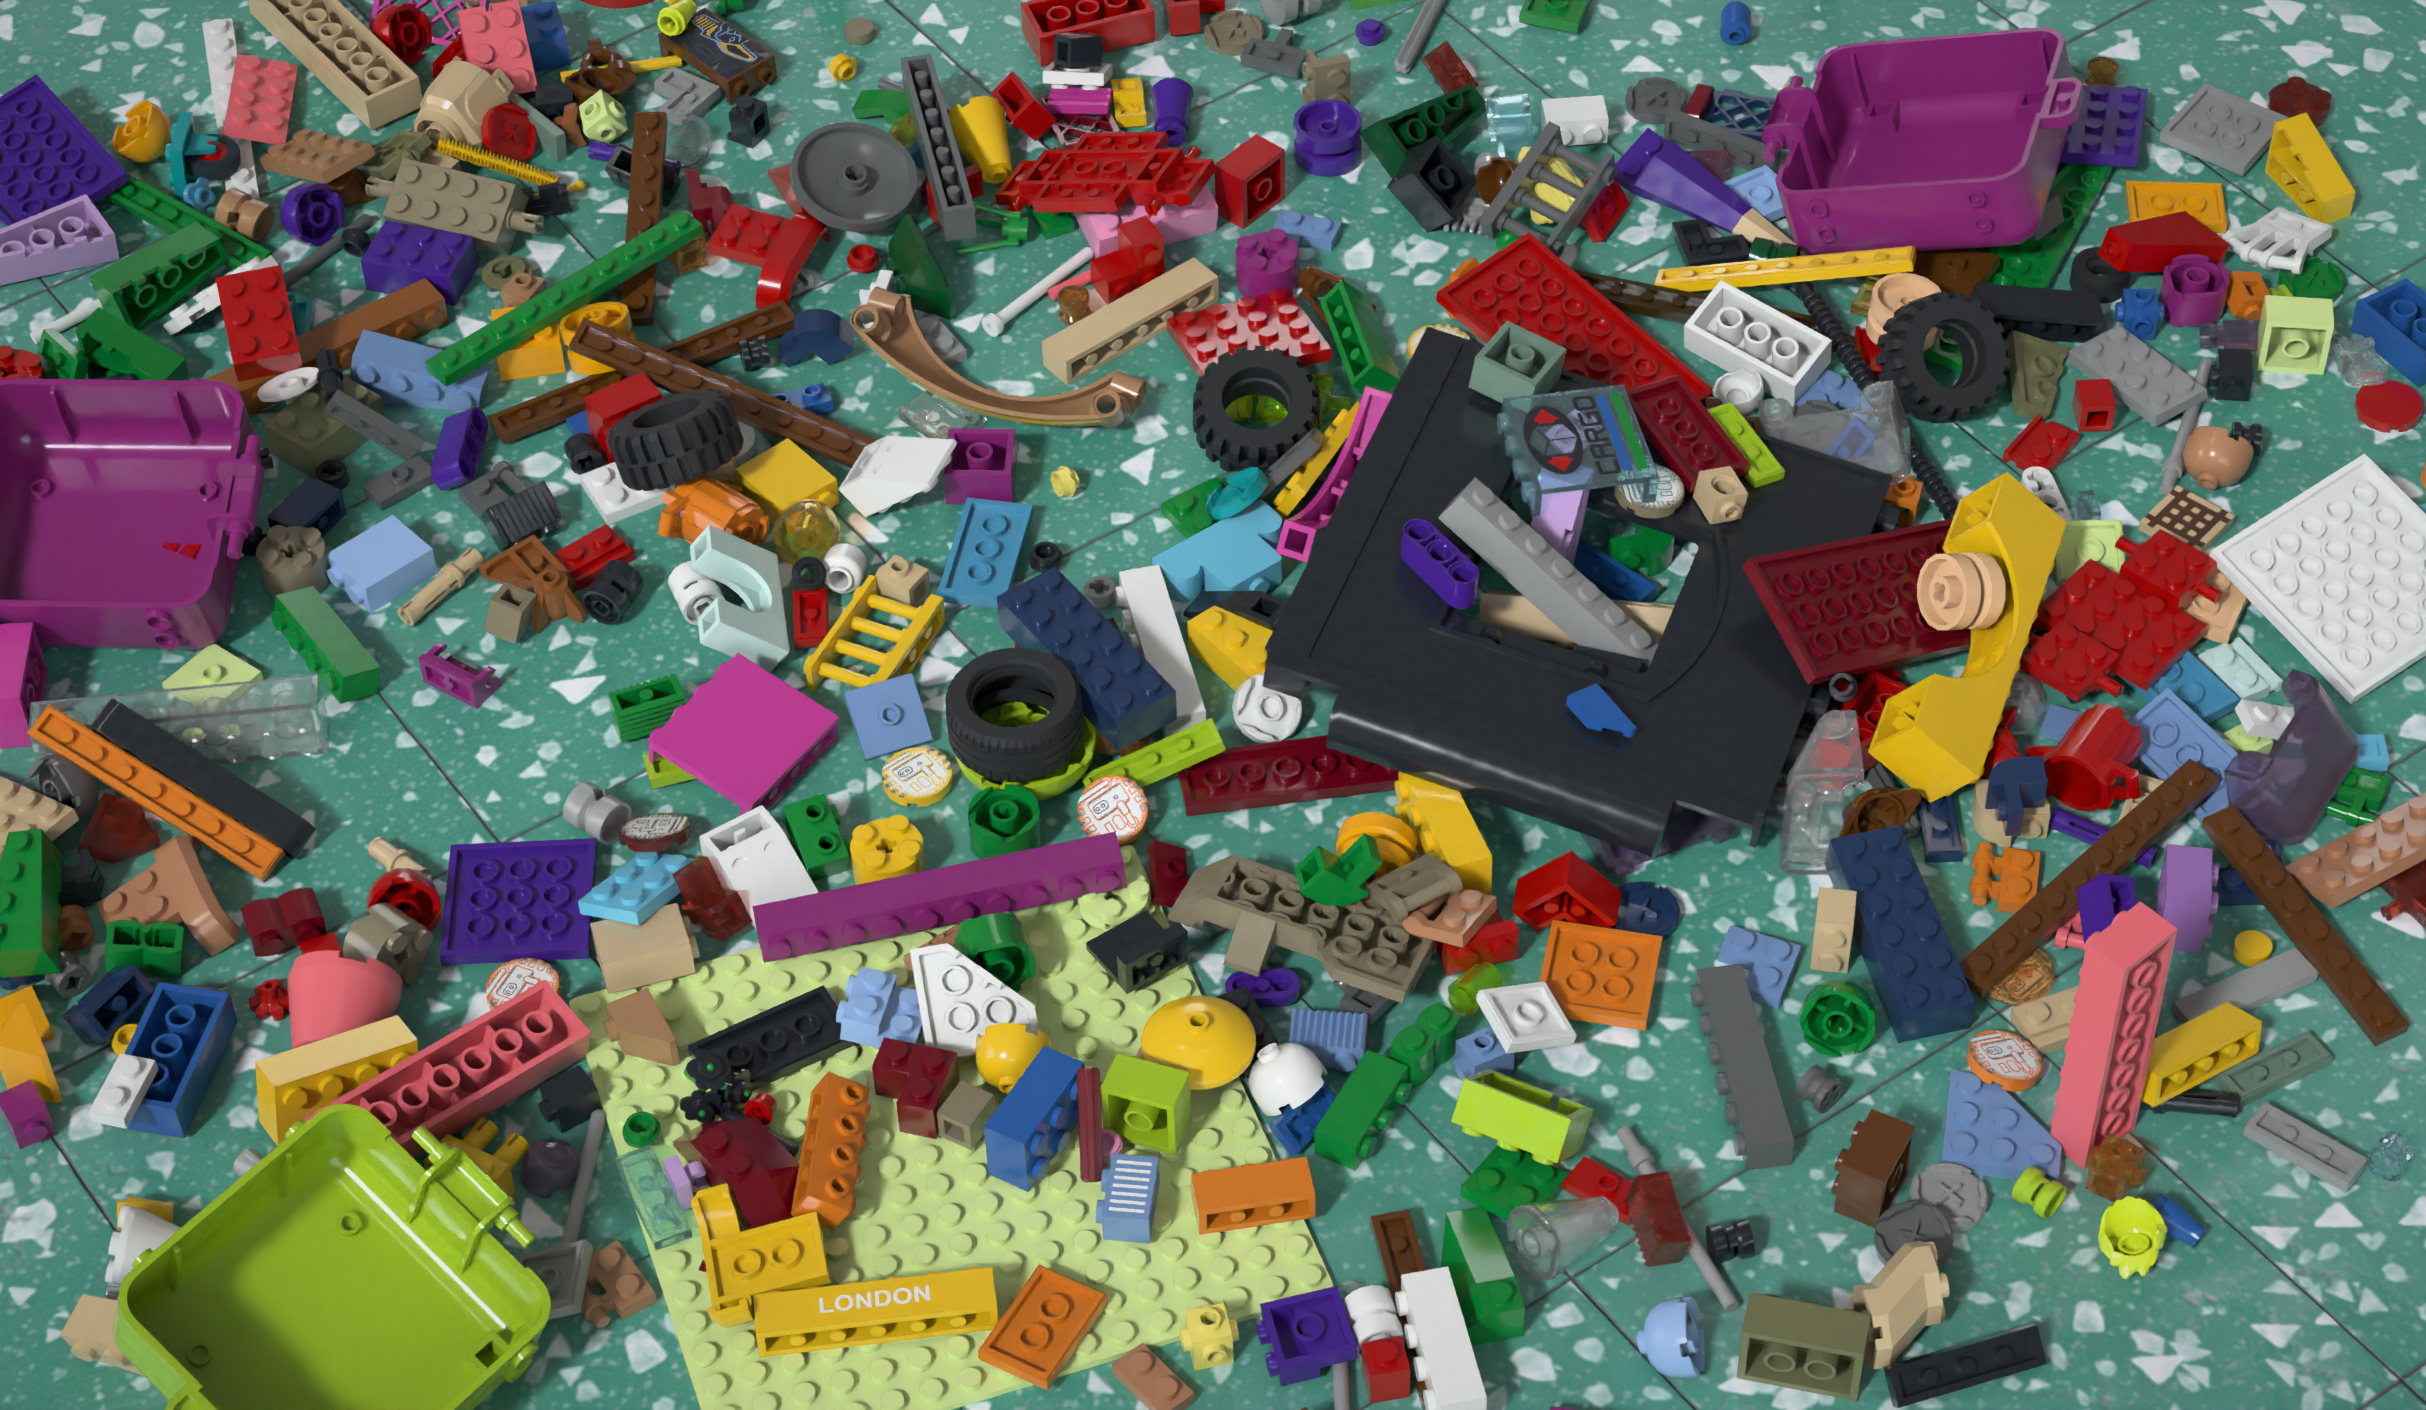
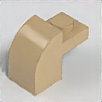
M1979 779L1974 783L1971 802L1972 822L1975 830L1983 839L1996 846L2010 848L2012 837L2027 839L2047 838L2051 815L2050 804H2044V807L2023 808L2024 814L2020 836H2005L2002 821L1996 820L1995 809H1985L1989 780Z

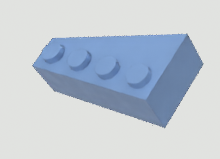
M363 329L352 355L350 379L380 395L382 403L385 405L465 411L473 407L480 408L489 383L491 363L484 364L446 387L427 372L425 364L426 360L443 350Z

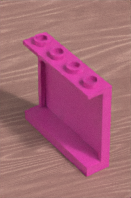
M737 653L729 662H723L718 667L710 681L699 685L693 697L685 705H679L674 710L670 720L663 727H657L651 733L648 739L649 762L653 764L660 756H663L739 805V816L761 805L768 810L837 739L839 716Z

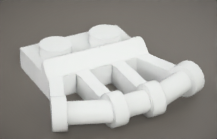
M2277 207L2255 223L2230 230L2221 238L2230 244L2228 251H2234L2238 254L2241 261L2249 264L2252 262L2259 263L2260 267L2266 270L2277 268L2291 270L2292 274L2301 275L2307 255L2312 256L2315 248L2331 238L2332 226ZM2275 243L2274 245H2272L2270 248H2268V249L2265 250L2264 252L2262 251L2263 249H2265L2266 247H2268L2270 244ZM2289 251H2296L2294 258L2284 257Z

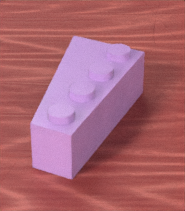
M87 194L0 229V286L120 260L115 233Z
M1580 467L1570 474L1563 475L1549 470H1542L1536 485V490L1540 491L1539 496L1534 501L1530 513V518H1533L1530 527L1574 566L1594 472Z

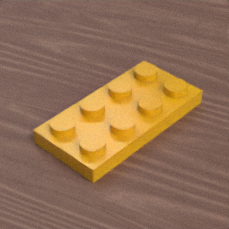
M1358 401L1349 411L1343 408L1331 423L1336 428L1331 425L1327 427L1323 432L1324 438L1320 449L1301 464L1305 469L1299 466L1287 481L1286 487L1290 490L1283 487L1272 503L1277 506L1274 511L1280 515L1282 522L1308 492L1348 437L1360 403Z

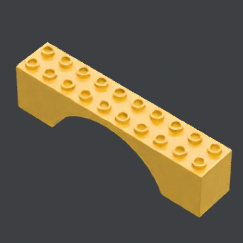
M2008 472L1960 499L1942 547L1945 553L1985 552L1996 560L2005 580L2006 598L2002 613L1997 621L1988 628L1971 629L1969 655L1960 678L1945 677L1934 673L1887 699L1868 753L1911 788H1916L1919 794L1930 803L1943 796L1948 797L1952 795L1957 789L1969 783L1974 784L1983 775L1985 770L1983 766L1987 754L1994 744L1992 739L1997 726L2003 718L2001 714L2003 707L2012 692L2010 687L2014 675L2020 668L2021 664L2019 661L2023 649L2029 642L2028 635L2031 626L2038 616V605L2046 592L2045 585L2048 576L2055 566L2054 559L2057 550L2063 543L2062 535L2067 522Z

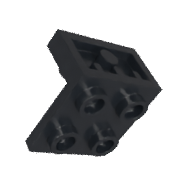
M1148 911L1135 915L1086 943L1087 951L1126 994L1189 960L1188 931L1179 922L1167 929H1163Z

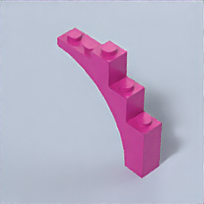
M1365 386L1358 412L1337 462L1312 501L1297 515L1285 519L1276 553L1308 563L1393 393Z

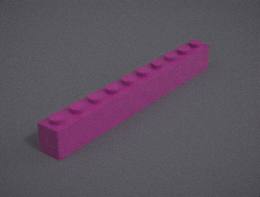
M1116 832L752 907L763 961L766 963L959 923L965 919L977 918L986 914L1002 913L1005 911L1012 912L1082 897V895L1084 896V894H1099L1127 888Z

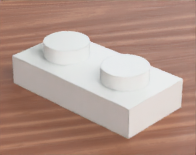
M2242 699L2235 707V711L2248 735L2304 745L2312 736L2300 709Z
M120 1053L88 1111L91 1122L127 1129L158 1071L156 1061Z

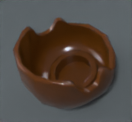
M1503 156L1491 158L1492 162L1479 168L1476 185L1479 196L1486 204L1493 202L1519 165L1513 158Z

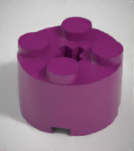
M1275 228L1269 232L1242 236L1238 239L1235 251L1236 287L1241 295L1244 297H1250V295L1255 297L1268 294V292L1275 289H1288L1293 295V290L1296 286L1298 287L1297 281L1300 275L1299 248L1287 236L1284 230Z
M2201 254L2180 255L2174 258L2172 264L2168 267L2167 265L2165 266L2158 302H2163L2164 315L2168 318V323L2171 326L2181 328L2185 325L2214 326L2218 324L2224 311L2230 280L2226 267L2218 262V266L2209 262V257Z

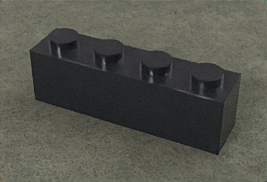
M1976 283L1969 297L1973 296L1981 301L1980 307L1982 309L1989 307L1995 313L1992 319L1995 323L2001 322L2005 330L2001 333L2002 337H2007L2012 330L2043 340L2085 343L2098 336L2105 324L2096 292Z

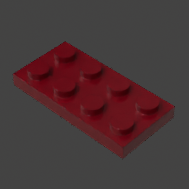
M1680 375L1621 392V398L1629 416L1671 470L1679 476L1689 493L1695 490L1699 471L1731 466L1737 477L1748 474L1750 463Z

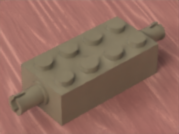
M402 159L395 181L370 176L367 181L374 184H366L365 188L368 196L388 199L382 215L387 221L474 236L476 248L509 256L518 230L539 236L542 230L538 229L537 226L544 228L543 216L524 212L529 197L516 184L415 160Z

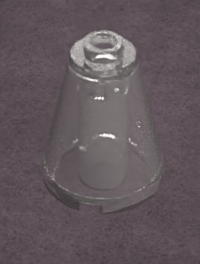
M1603 1196L1523 1204L1510 1213L1507 1221L1509 1242L1515 1240L1519 1253L1514 1254V1257L1525 1274L1535 1281L1551 1280L1612 1235L1618 1227L1619 1213L1616 1206Z

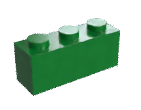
M1367 1049L1315 1128L1314 1153L1354 1171L1357 1170L1364 1158L1369 1159L1374 1152L1380 1132H1386L1389 1129L1394 1118L1395 1109L1399 1104L1404 1105L1410 1095L1412 1085L1408 1083V1066Z

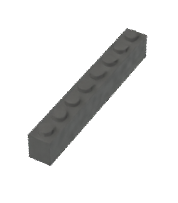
M925 54L901 58L903 89L945 242L977 237L975 207L932 55Z

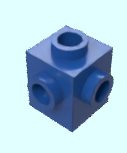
M2123 289L2121 302H2116L2115 321L2119 322L2120 326L2139 340L2155 339L2157 323L2163 322L2164 304L2163 302H2158L2156 289Z

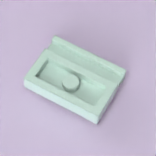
M2240 637L2235 638L2231 644L2223 643L2199 654L2197 657L2208 670L2240 698V701L2242 699L2258 701L2267 697L2269 692L2273 690L2276 692L2281 690L2283 680Z

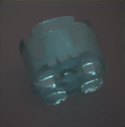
M1528 93L1485 98L1491 152L1503 157H1518L1522 147H1529L1534 143Z

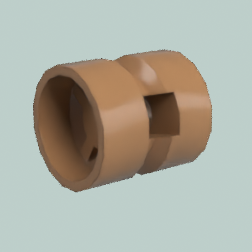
M235 187L230 188L224 193L215 211L216 222L234 232L238 231V234L255 243L262 241L267 236L275 219V208L272 205L258 198L252 199L251 195Z

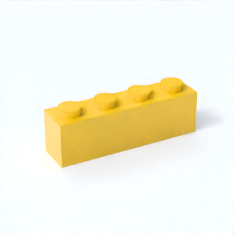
M2225 1002L2154 1038L2141 1100L2152 1107H2156L2258 1054L2262 1021L2229 1002Z

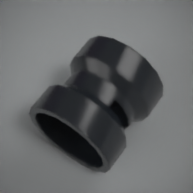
M1746 1218L1734 1220L1730 1226H1722L1719 1223L1706 1226L1705 1234L1708 1253L1714 1264L1727 1262L1729 1257L1737 1256L1740 1259L1752 1258L1754 1256V1238Z

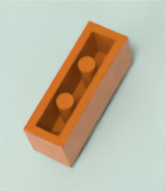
M1307 1157L1285 1158L1280 1161L1245 1164L1240 1167L1220 1170L1209 1169L1191 1174L1192 1201L1199 1235L1315 1218V1190Z

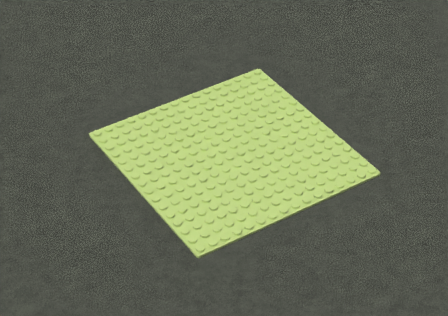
M1131 845L1121 846L1120 851L1125 867L1133 869L1144 876L1150 888V881L1135 848ZM1150 892L1148 912L1163 929H1167L1170 925L1161 905L1151 902ZM1110 895V896L1107 897L1106 900L1111 899V898H1114V899H1116V900H1119V899H1120V896H1119V895ZM1077 898L1012 911L1023 924L1036 959L1034 977L1031 981L1028 977L1020 985L1022 990L1018 994L1035 1005L1039 1030L1045 1032L1051 1038L1053 1050L1084 1062V1067L1099 1068L1100 1086L1117 1053L1128 1056L1137 1055L1141 1047L1143 1028L1155 1011L1179 998L1202 996L1187 962L1126 994L1086 948L1088 941L1117 925L1105 924V929H1101L1088 924L1079 913ZM959 923L766 963L763 961L759 946L694 964L696 971L694 974L608 994L607 989L570 1000V1009L591 1032L585 1057L594 1085L598 1089L600 1103L606 1115L609 1131L700 1410H953L1034 1385L978 1359V1350L992 1330L759 1357L755 1321L729 1328H724L712 1321L708 1313V1308L712 1307L707 1272L699 1271L702 1260L705 1261L697 1219L692 1208L680 1212L667 1185L663 1160L678 1155L683 1168L689 1164L673 1146V1141L703 1124L697 1120H687L685 1112L679 1106L682 1098L691 1096L693 1091L698 1090L696 1085L684 1075L686 1065L689 1061L693 1060L689 1054V1044L824 985L837 1006H839L841 1000L848 1002L849 997H845V991L850 974L858 976L860 967L896 974L897 986L916 990L913 969L908 970L902 958L909 953L910 949L918 948ZM648 988L676 1039L680 1064L670 1066L624 1054L618 1042H611L605 1031L603 1021L608 1020L606 1004ZM923 1030L918 1042L920 1045H925ZM858 1043L753 1090L749 1099H755L759 1093H767L775 1099L777 1107L773 1112V1120L765 1127L799 1147L798 1153L794 1157L799 1163L811 1091L828 1071L870 1088L867 1104L871 1105V1111L863 1128L866 1143L858 1160V1166H861V1174L857 1184L854 1186L853 1197L856 1198V1206L851 1217L847 1220L843 1219L833 1231L821 1227L831 1283L820 1287L841 1285L852 1281L867 1282L884 1280L889 1277L918 1276L930 1272L960 1271L971 1267H993L998 1321L1039 1264L1107 1294L1108 1304L1058 1377L1118 1360L1141 1343H1144L1151 1350L1180 1341L1179 1328L1185 1327V1310L1195 1309L1201 1305L1224 1303L1228 1318L1235 1317L1236 1323L1260 1317L1261 1303L1333 1287V1282L1304 1219L1199 1235L1192 1201L1191 1174L1209 1169L1220 1170L1240 1167L1245 1164L1277 1161L1239 1077L1219 1087L1191 1090L1192 1121L1176 1155L1122 1140L1123 1154L1159 1157L1160 1184L1150 1244L1103 1240L1102 1224L1096 1223V1206L1098 1200L1105 1199L1106 1192H1101V1181L1089 1183L1081 1180L1078 1125L1070 1134L1064 1151L1061 1153L1057 1152L1051 1160L1045 1177L1042 1180H1037L1029 1192L988 1174L985 1134L973 1150H969L939 1136V1134L937 1139L900 1132L896 1105L898 1099L875 1095L872 1065L879 1050L877 1047ZM975 1054L957 1057L960 1081L984 1087L991 1094H994L996 1111L1008 1094L990 1085L980 1075ZM744 1108L742 1110H738L745 1114ZM636 1112H648L660 1123L661 1136L659 1140L647 1148L629 1146L624 1141L622 1134L627 1118ZM715 1115L716 1117L714 1121L723 1120L722 1118ZM740 1221L742 1231L748 1230Z

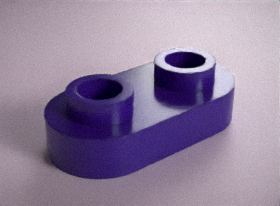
M1286 968L1263 969L1258 977L1239 971L1230 975L1225 982V993L1241 987H1247L1259 1008L1288 1006L1294 1003L1300 994L1298 975Z

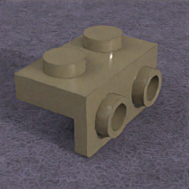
M1313 49L1306 50V62L1302 63V72L1306 81V87L1302 88L1305 105L1322 99L1340 100L1350 104V59L1348 55L1342 54L1317 59Z

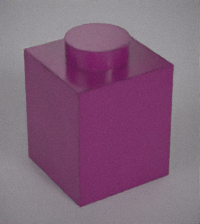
M31 1079L0 1093V1112L20 1149L40 1142L44 1138L56 1133L49 1111Z

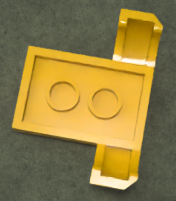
M728 1183L699 1190L692 1198L691 1206L700 1230L712 1307L708 1308V1313L715 1323L724 1328H729L755 1321L753 1295L765 1294L770 1291L782 1292L806 1289L811 1286H822L831 1283L821 1223L817 1212L742 1231Z

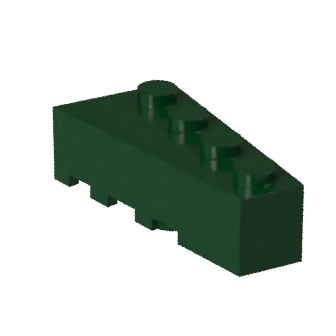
M1470 83L1440 97L1382 119L1359 133L1390 177L1393 178L1411 149L1436 135L1445 146L1448 145L1485 113L1489 106L1474 85Z

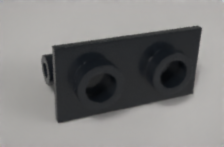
M559 181L539 185L538 195H533L531 187L521 189L529 197L525 213L548 216L572 211L566 183L560 184Z

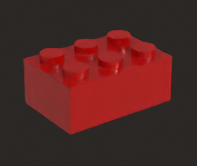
M281 265L216 277L224 323L238 382L303 368Z

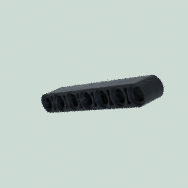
M113 698L110 699L90 726V729L96 734L284 850L285 855L292 859H296L316 831L313 825L293 811Z

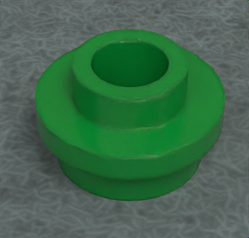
M648 1112L633 1113L627 1118L623 1126V1139L629 1146L634 1148L650 1147L661 1136L660 1123Z

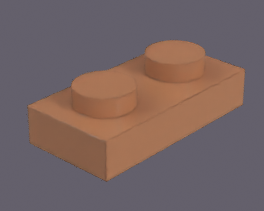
M1141 1343L1112 1364V1374L1149 1410H1185L1195 1402L1194 1392L1144 1343Z

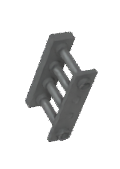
M1549 121L1481 217L1483 235L1494 240L1497 234L1504 230L1518 237L1529 232L1560 258L1565 249L1567 239L1604 186H1609L1615 179L1617 169L1614 154L1608 152L1600 164L1564 146L1560 126ZM1558 156L1591 173L1592 176L1584 188H1581L1546 170L1549 160L1552 157ZM1542 181L1575 200L1565 213L1530 195L1529 189L1533 183ZM1523 205L1558 223V225L1548 238L1512 219L1511 214L1516 207Z

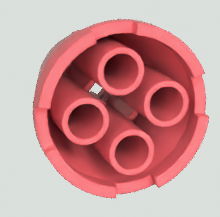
M335 950L315 951L297 957L294 960V965L288 977L292 1049L394 1016L402 996L403 981L400 975L388 965L371 957L367 958L366 963L353 959L340 958V951Z

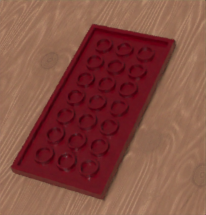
M1953 518L1749 558L1742 565L1808 685L1830 681L1838 673H1847L1853 676L1970 650L1971 629L1936 630L1927 623L1921 614L1917 601V582L1920 570L1927 559L1935 554L1945 553L1942 547Z

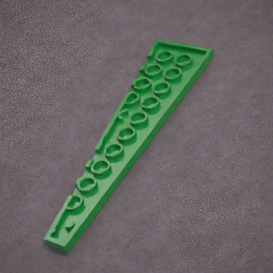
M2068 163L2054 178L2051 192L2057 194L2061 200L2064 221L2038 241L2029 238L2018 245L1992 247L1988 254L2000 256V266L1987 283L2048 288L2114 166ZM1939 329L1936 341L1932 347L1923 352V357L1961 374L1962 355L1959 346L1951 335Z

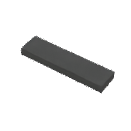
M1670 108L1665 113V139L1749 171L1767 165L1774 173H1778L1781 150L1777 151L1773 162L1767 163L1762 159L1765 145L1762 142Z

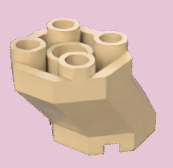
M1932 1241L1904 1243L1870 1283L1854 1285L1851 1303L1852 1310L1871 1315L1864 1363L1871 1365L1872 1369H1880L1891 1365L1925 1326L1940 1324L1941 1321L1945 1320L1943 1298L1949 1297V1283L1945 1273L1939 1274L1937 1250Z

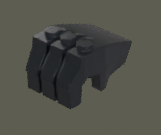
M88 848L79 851L82 860L78 865L66 867L61 859V891L58 893V903L62 908L68 905H78L84 908L102 900L101 892L105 879Z

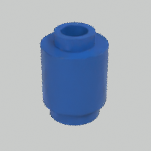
M1732 1L1721 12L1720 36L1727 44L1740 45L1750 38L1751 12L1743 2Z

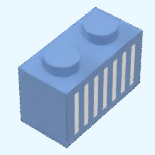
M1112 1153L1110 1169L1103 1168L1101 1192H1106L1105 1199L1098 1200L1096 1206V1223L1102 1224L1103 1240L1150 1244L1160 1184L1159 1157Z

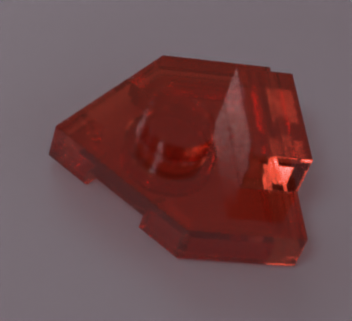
M104 793L79 842L78 854H80L79 851L81 849L88 848L94 859L114 864L157 849L160 846L161 840L156 831L149 825L145 818V813L139 804Z

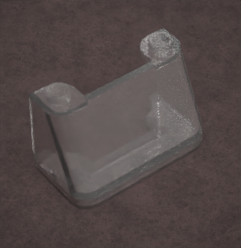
M1893 380L1873 383L1864 388L1860 395V407L1794 417L1791 404L1783 398L1759 401V417L1763 434L1893 475L1890 485L1899 484L1910 475V427Z
M1833 710L1820 717L1787 776L1778 853L1780 867L1788 874L1829 875L1825 867L1829 840L1838 838L1843 826L1842 812L1846 803L1844 790L1854 784L1855 789H1862L1864 783V769L1856 710Z

